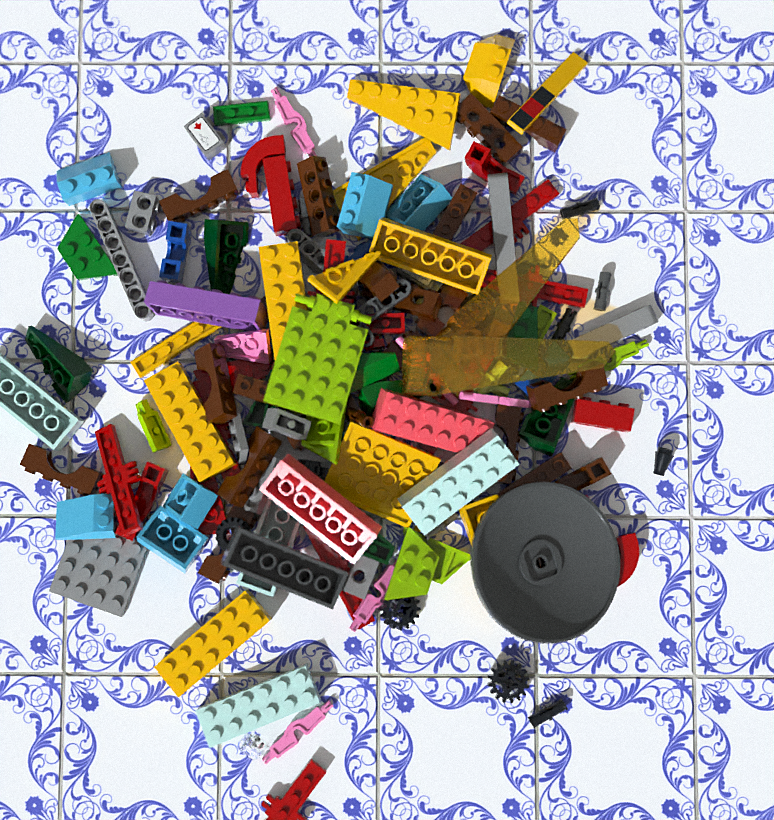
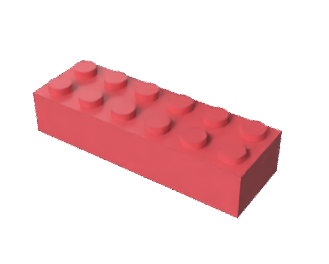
M383 388L380 390L372 415L374 419L372 428L376 431L459 453L489 429H493L495 424L484 417Z
M289 453L280 461L259 489L353 564L382 528Z

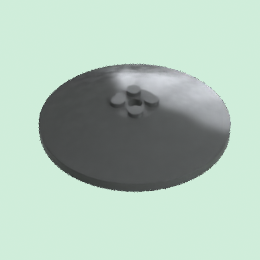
M536 482L516 487L504 493L486 510L474 533L470 553V567L477 596L487 613L499 626L510 634L526 641L555 644L570 641L585 634L603 618L617 591L620 576V555L613 529L603 512L594 502L581 492L563 484ZM538 557L542 558L543 560V566L541 568L537 567L536 560Z

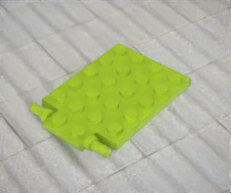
M296 293L294 301L306 304L307 307L312 308V312L292 306L263 402L340 425L368 333V329L352 325L350 321L370 324L372 317L359 313L358 310L354 309L355 305L340 301L336 304L329 297L317 294L316 297H307Z

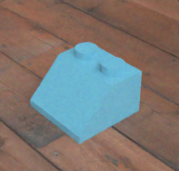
M183 473L163 504V507L180 521L198 529L208 511L214 505L218 495Z

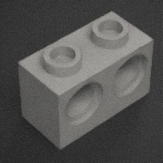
M134 190L125 223V228L128 231L151 236L152 231L156 229V214L161 209L158 197ZM145 202H151L148 208H143ZM145 219V225L139 227L138 222Z

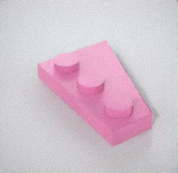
M269 328L218 335L214 339L215 344L224 346L225 355L228 358L270 364L272 361Z

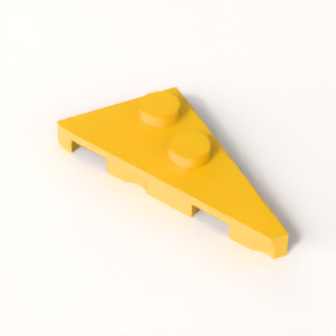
M371 252L365 254L363 258L355 261L352 259L339 264L335 268L326 269L321 274L310 275L308 282L338 304L378 260L381 252Z

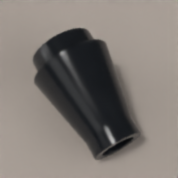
M658 447L657 451H655L654 474L665 475L674 457L672 455L673 450Z

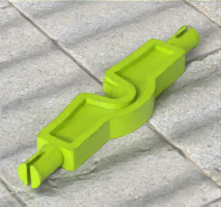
M646 339L638 343L632 341L626 345L609 350L610 363H607L603 356L599 354L577 367L596 361L603 363L605 372L613 370L623 360L638 354L639 350L648 347L649 344L646 343L648 341ZM577 369L567 373L568 376L573 375L569 377L570 380L576 377Z

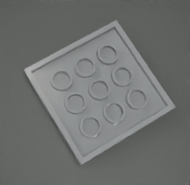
M117 534L116 538L68 540L49 592L123 617L147 548L137 541H131Z

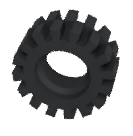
M231 517L223 520L217 526L215 540H217V545L223 551H226L230 542L226 537V533L230 528H236L237 525L251 531V527H249L246 521L241 518Z

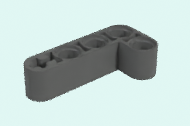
M400 279L396 281L398 285L402 284V286L407 285L408 287L406 288V293L399 292L396 294L399 297L397 300L391 293L389 296L392 297V302L389 305H383L378 298L373 297L356 310L366 315L367 307H375L376 313L374 316H371L372 323L406 299L412 292L411 285L407 280ZM360 322L358 327L368 329V334L371 336L370 342L364 344L363 347H371L375 342L374 334L367 326L369 324Z

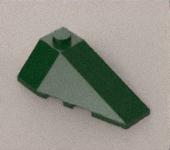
M204 220V245L211 291L216 289L222 291L223 294L230 295L236 278L235 271L237 265L242 260L240 256L243 247H246L248 242L249 222Z
M32 325L28 326L25 337L27 345L35 358L40 359L43 363V372L45 375H50L54 382L52 387L65 403L70 402L89 384L93 369L80 356Z
M562 377L554 387L562 389L569 386L573 381ZM574 398L569 399L566 404L550 406V409L540 412L534 409L525 417L519 436L533 450L552 457Z

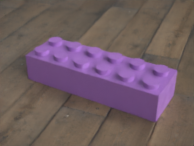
M163 280L149 282L144 303L159 316L243 331L265 329L268 320V310L258 297H241L237 293L223 294L222 291L216 289L206 291L198 286L189 288L181 283L171 285Z

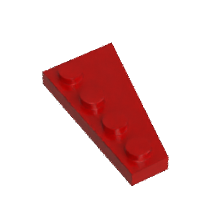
M273 358L270 364L240 359L227 362L232 391L234 390L238 374L259 380L266 377L269 371L273 370L275 364ZM194 370L193 372L208 399L212 387L210 375L207 371Z
M190 466V478L199 482ZM216 476L204 483H200L217 494L219 487ZM220 495L216 498L204 521L196 529L202 534H215V531L218 529L217 526L227 518Z

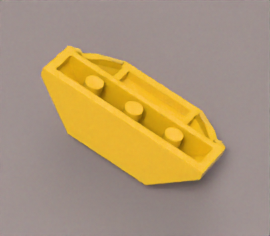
M499 34L475 42L463 76L469 93H472L485 108L492 109L515 43V39Z

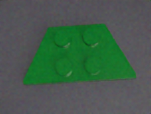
M80 214L76 215L57 247V250L76 279L82 281L89 278L97 279L104 276H118L112 261Z

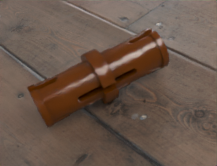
M353 407L346 409L345 417L367 429L373 426L374 419L366 415L364 411L356 410Z

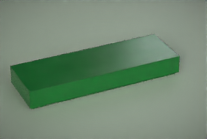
M269 101L213 106L215 127L271 121Z

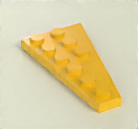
M350 79L347 94L348 100L451 151L461 97L460 93Z
M423 138L362 174L373 176L393 185L388 204L389 208L436 155V150L428 139ZM349 181L333 190L336 205L340 212ZM355 236L358 242L362 239V237Z

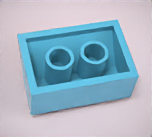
M110 152L56 171L57 184L62 199L68 206L122 188Z
M351 172L337 228L343 234L373 239L379 219L385 218L393 185L370 175Z
M420 174L388 209L385 217L424 231L441 211L448 206L452 196L442 183Z
M162 506L157 508L137 535L138 543L184 574H186L208 539L207 536L180 521Z

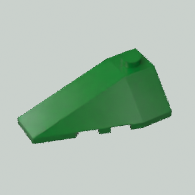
M395 352L361 353L350 393L400 371Z
M429 378L376 382L361 388L359 401L362 411L372 417L381 388L420 399L435 391L437 387Z

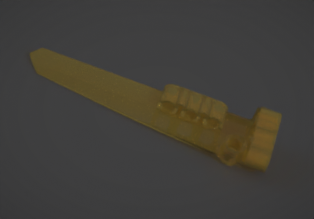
M565 218L482 289L478 295H475L448 319L447 326L417 351L421 359L456 397L459 396L461 391L464 392L471 386V383L476 384L483 380V370L553 272L580 239L578 218Z
M408 336L403 341L402 392L403 395L431 397L599 369L606 365L616 351L608 341L482 336ZM431 382L435 383L437 387L435 392L430 390Z

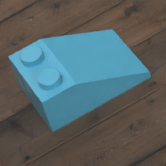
M93 494L57 502L56 540L116 538V510L111 494Z

